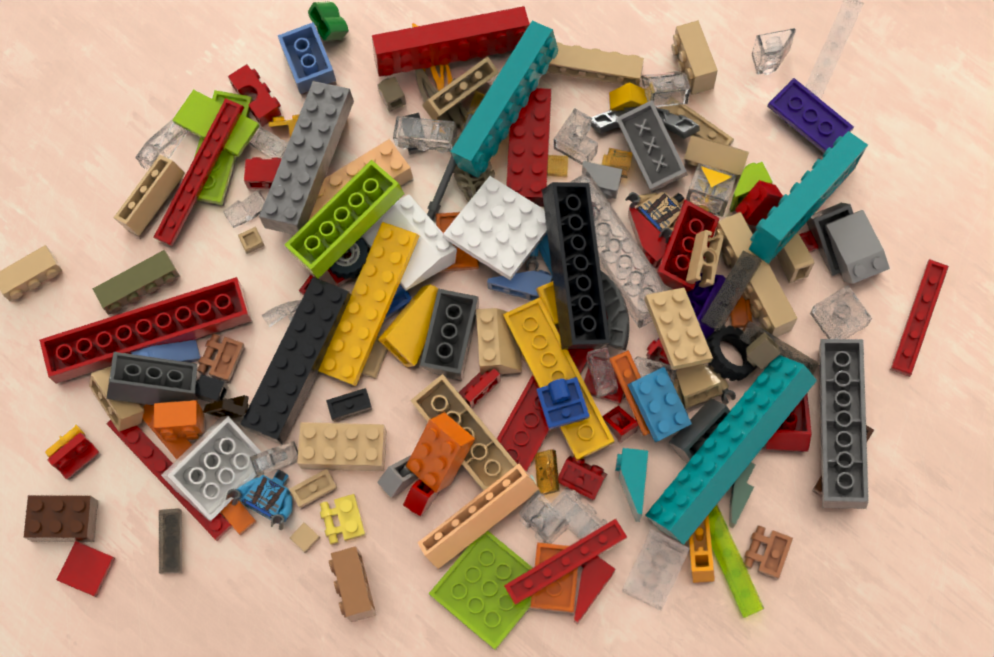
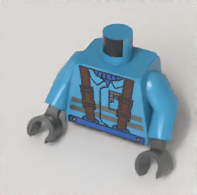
M278 470L273 479L262 475L260 478L256 477L237 489H230L226 500L233 497L232 505H237L239 499H241L240 501L243 505L271 520V527L274 524H279V530H282L284 522L292 513L291 492L283 486L289 475Z

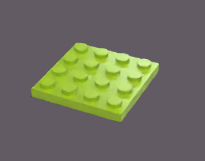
M487 531L465 549L429 592V595L496 650L530 609L531 596L515 605L504 585L533 567Z

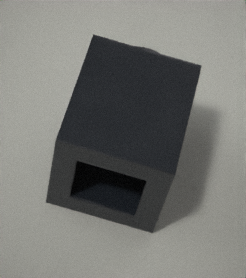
M202 374L200 380L196 381L195 395L199 399L210 403L222 401L229 387L224 381Z

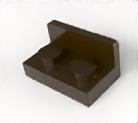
M243 395L230 399L224 398L222 401H214L213 403L205 404L203 412L218 418L222 416H229L230 419L242 417L248 410L249 397Z

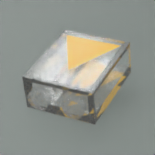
M698 163L685 200L712 214L723 217L737 175Z

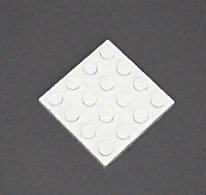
M489 176L443 233V238L511 280L547 234L545 211Z

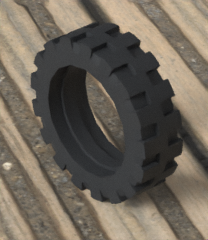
M730 325L728 327L721 326L706 339L713 357L712 361L708 363L709 366H712L714 368L713 371L716 374L719 373L722 378H729V381H741L757 368V365L753 366L746 358V348L754 341H751L749 339L750 336L746 333L744 334L741 329H735ZM720 341L731 343L738 349L743 359V366H737L725 358L720 348Z

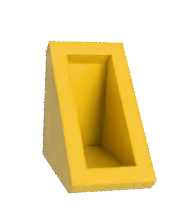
M629 82L610 91V111H622L626 107H639L649 102L648 90Z

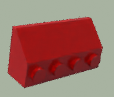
M684 200L657 270L658 275L666 286L672 289L685 288L686 292L693 290L695 284L686 282L696 234L708 230L712 232V235L708 237L712 238L720 219L688 200Z

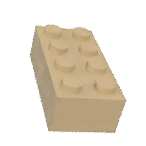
M300 422L297 464L301 469L384 471L387 434L385 425Z

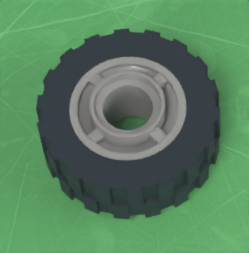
M360 237L329 268L334 275L336 274L337 277L344 279H354L359 276L370 251L364 239L362 240ZM347 253H352L349 258L344 259Z

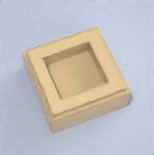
M256 227L238 234L246 254L265 246Z
M303 523L290 537L305 553L320 538L306 523Z

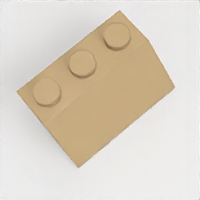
M498 308L476 309L480 374L483 375L486 371L490 372L493 369L497 370L500 374L522 373L520 349L503 317V314L507 313V311Z

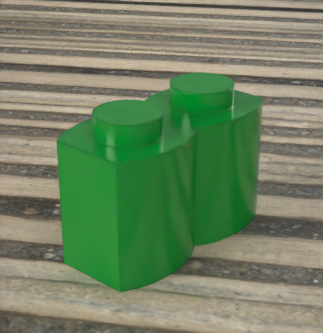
M332 1L313 2L308 10L310 20L316 25L319 36L324 41L343 40L349 29L346 21L340 16L336 4Z

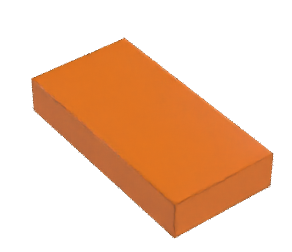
M743 287L736 288L729 302L731 325L734 328L753 327L749 299L744 300L741 294Z

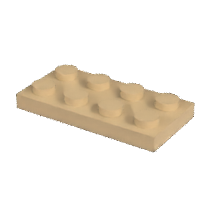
M685 288L647 294L644 300L671 369L676 370L710 363L713 357Z

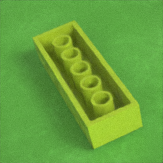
M371 159L285 244V247L305 268L319 279L404 195L400 184Z

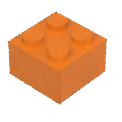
M196 400L154 403V429L165 441L173 442L177 441L178 438L196 440L205 433V413Z

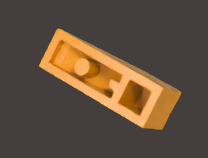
M708 514L689 538L693 583L715 581Z

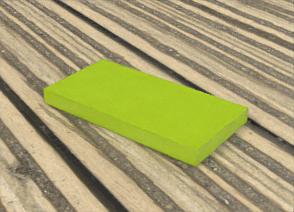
M193 89L172 121L174 124L204 139L222 104ZM241 114L223 149L240 157L260 127L259 123Z

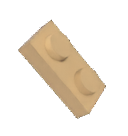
M325 469L290 488V491L299 508H302L337 489V486L328 469Z

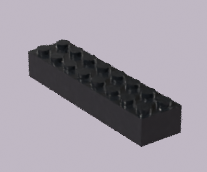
M552 182L542 189L561 348L562 350L598 349L610 344L590 185L589 183Z
M312 278L241 422V425L246 430L284 445L319 373L320 365L351 297L349 291L317 278Z

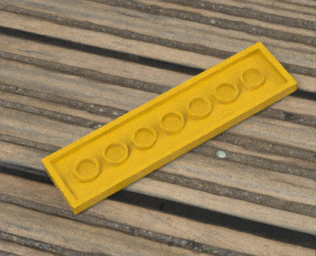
M385 222L381 223L366 262L353 288L349 302L318 370L320 373L353 386L357 385L420 237L417 233Z
M539 297L503 314L539 388L548 386L550 382L557 379L568 380L575 377L578 379L590 417L589 419L559 427L576 461L614 444L615 441L568 350H562L560 335L541 298Z

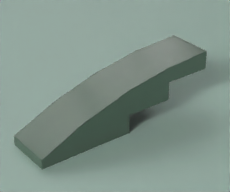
M752 462L732 486L729 527L734 528L754 489L753 486L747 484L756 465Z

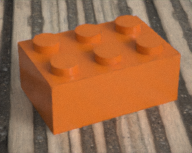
M444 412L429 419L406 467L437 493L451 485L475 438Z

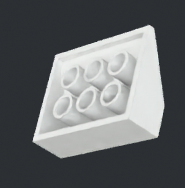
M410 195L398 200L361 236L371 249L382 222L417 233L420 236L400 282L406 291L451 266L456 260L457 248L443 238V232Z
M222 416L161 476L184 499L211 521L233 499V497H230L226 500L228 491L230 489H237L252 480L270 461L229 416Z

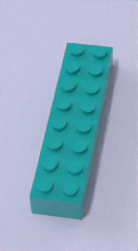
M533 20L531 21L450 151L459 169L478 178L481 173L486 171L489 160L492 156L496 155L499 144L508 135L510 126L517 121L519 112L522 107L527 105L531 92L536 90L539 79L542 75L546 74L549 63L558 54L559 49L553 29Z
M849 131L843 137L839 136L833 144L834 147H829L822 156L823 159H817L812 166L813 170L805 172L800 184L796 182L791 188L790 194H785L778 203L779 206H774L769 211L768 218L760 220L756 226L757 231L750 238L752 243L748 250L769 264L855 170L868 146L867 143Z

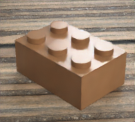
M355 546L331 553L332 560H329L331 572L337 577V581H334L336 593L342 598V602H339L341 614L351 622L376 616L361 552Z

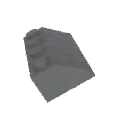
M438 289L420 363L421 368L439 376L443 374L446 378L462 381L476 321V309L479 308L478 296Z
M113 352L106 399L147 405L193 401L198 364Z

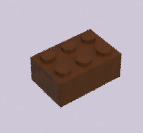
M28 495L23 538L31 542H94L98 500L92 496Z

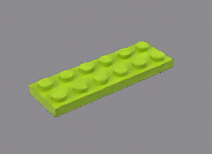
M214 90L213 100L223 104L226 98L243 105L244 109L241 114L246 117L249 116L250 108L248 104L253 102L252 97ZM200 137V140H199V143H198V147H197L195 156H196V154H197V152H198V150H199V148H200V146H201V144H202V142H203V140H204V139L201 138V137ZM224 149L222 150L197 201L223 205L237 156Z

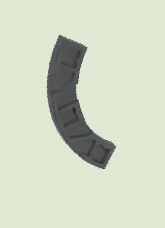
M626 107L622 111L612 112L611 110L598 114L589 119V124L600 134L619 128L620 126L616 118L637 107ZM656 108L666 130L677 134L682 139H686L700 131V126L693 120L681 114L679 116L672 114L666 109Z
M601 271L610 344L606 346L626 350L630 331L626 302L616 284Z

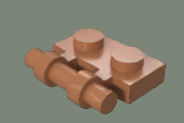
M212 334L211 339L207 340L205 345L207 348L203 357H200L198 361L199 367L197 371L205 374L207 367H211L210 376L230 382L245 345L242 342L224 337L222 344L218 343L220 336ZM214 351H218L215 360H211Z
M757 526L755 533L753 532L751 536L752 542L749 551L747 550L744 555L746 559L743 566L752 569L754 561L760 563L758 572L779 579L793 538L772 530L770 537L764 536L766 528ZM760 544L767 545L763 556L757 554Z

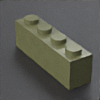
M163 250L94 287L93 291L102 308L109 315L119 312L122 307L129 303L137 302L140 297L146 294L154 293L158 287L172 283L180 275L169 255Z

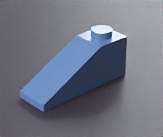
M543 270L538 272L527 271L516 273L511 280L504 276L488 278L487 285L488 289L533 301L539 298L536 288L552 282L553 276Z
M196 340L155 345L131 352L133 355L189 363L198 361L201 357Z

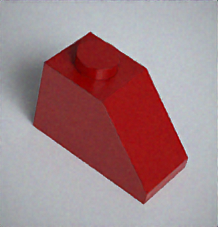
M418 479L411 486L403 506L421 516L431 506L439 492L435 493L422 480Z

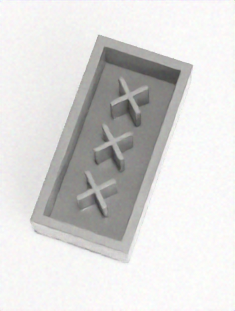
M652 100L616 118L651 192L688 175Z

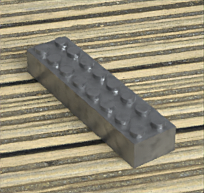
M316 81L312 82L259 215L264 228L295 235L308 222L354 103L350 88Z
M820 339L822 508L866 509L869 500L863 339Z

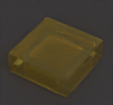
M549 155L548 176L567 177L568 156Z

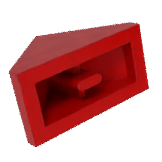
M619 405L602 416L619 443L635 434L638 430V422Z

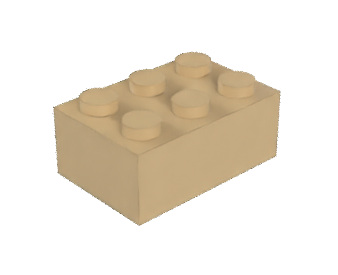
M699 20L676 26L675 34L673 35L674 42L671 48L673 55H677L679 60L677 62L679 71L684 73L686 89H690L691 95L714 89L718 69Z

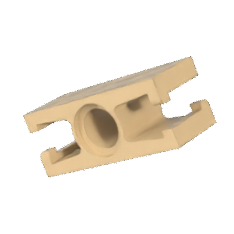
M708 230L696 234L686 282L695 284L696 281L701 280L700 272L702 270V281L699 283V287L702 288L714 285L724 238L722 235L710 238L708 236H711L712 232Z

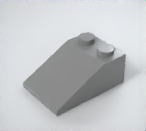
M864 210L825 224L843 281L854 284L890 269L884 249Z

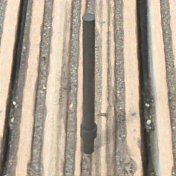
M469 114V115H468L467 120H466V122H465V125H464V127H463V129H462V132H463V130L465 129V127L467 126V124H468V122L470 121V119L472 118V116H473L472 114ZM453 156L449 160L434 199L430 201L427 208L429 209L427 215L432 221L435 214L441 208V200L456 167Z

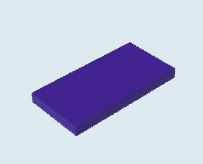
M795 78L767 105L768 108L823 153L829 147H834L833 144L839 136L843 137L848 131L851 132L854 129L853 125Z

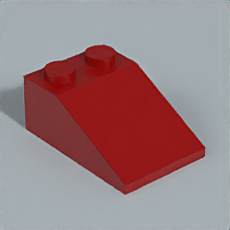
M808 393L765 444L766 449L808 452L812 436Z

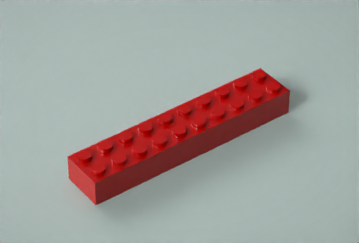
M235 277L55 334L39 341L48 377L57 384L110 367L112 365L113 352L131 354V352L150 346L195 340L251 322L252 319L242 285L238 278Z

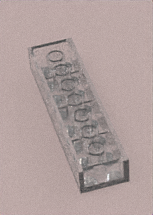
M586 172L570 181V183H589L600 270L616 284L626 302L629 314L640 329L652 322L644 300L647 294L668 291V288L590 173Z

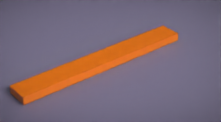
M146 404L143 406L144 414L142 419L172 455L178 459L192 444L186 438H178L177 441L173 442L165 441L154 429V405ZM232 499L220 512L241 536L257 521L240 501H238L237 505H232Z

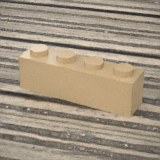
M486 57L430 97L422 106L434 121L494 78L499 71L491 60Z
M159 155L113 218L126 230L140 236L185 172L173 160Z

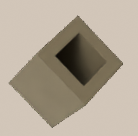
M395 77L384 79L381 83L377 84L379 94L389 112L406 104L405 95Z
M764 332L746 348V358L753 366L757 365L762 370L780 354L779 345Z

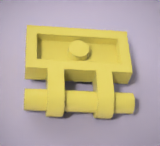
M355 494L334 499L336 508L333 509L329 508L328 502L320 503L321 519H324L326 526L325 535L329 538L330 545L338 543L337 535L343 534L345 541L366 535ZM338 516L341 526L334 527L332 517Z

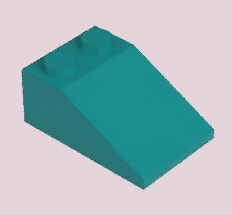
M623 448L622 454H617L615 471H619V480L635 522H640L643 512L648 451Z

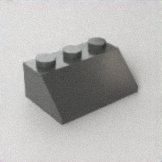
M711 398L690 419L692 424L681 429L669 441L678 456L688 463L730 412L727 405Z

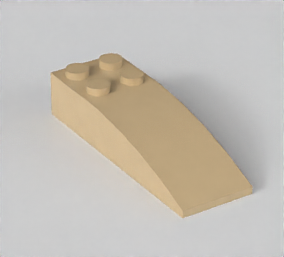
M443 374L410 400L427 422L429 419L445 412L475 438L462 465L483 491L518 465Z

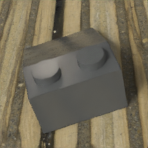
M839 203L819 211L807 221L808 228L832 276L841 272L825 224L852 214L851 204Z

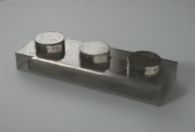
M180 508L159 510V574L161 575L182 573V510Z

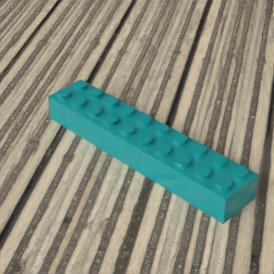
M778 355L773 359L695 455L692 456L691 460L679 472L673 482L665 489L655 504L651 506L645 516L659 530L684 545L817 380L808 368L782 355Z

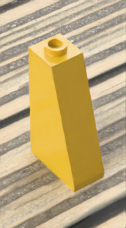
M434 285L422 286L378 338L405 367L415 366L424 348L438 288Z

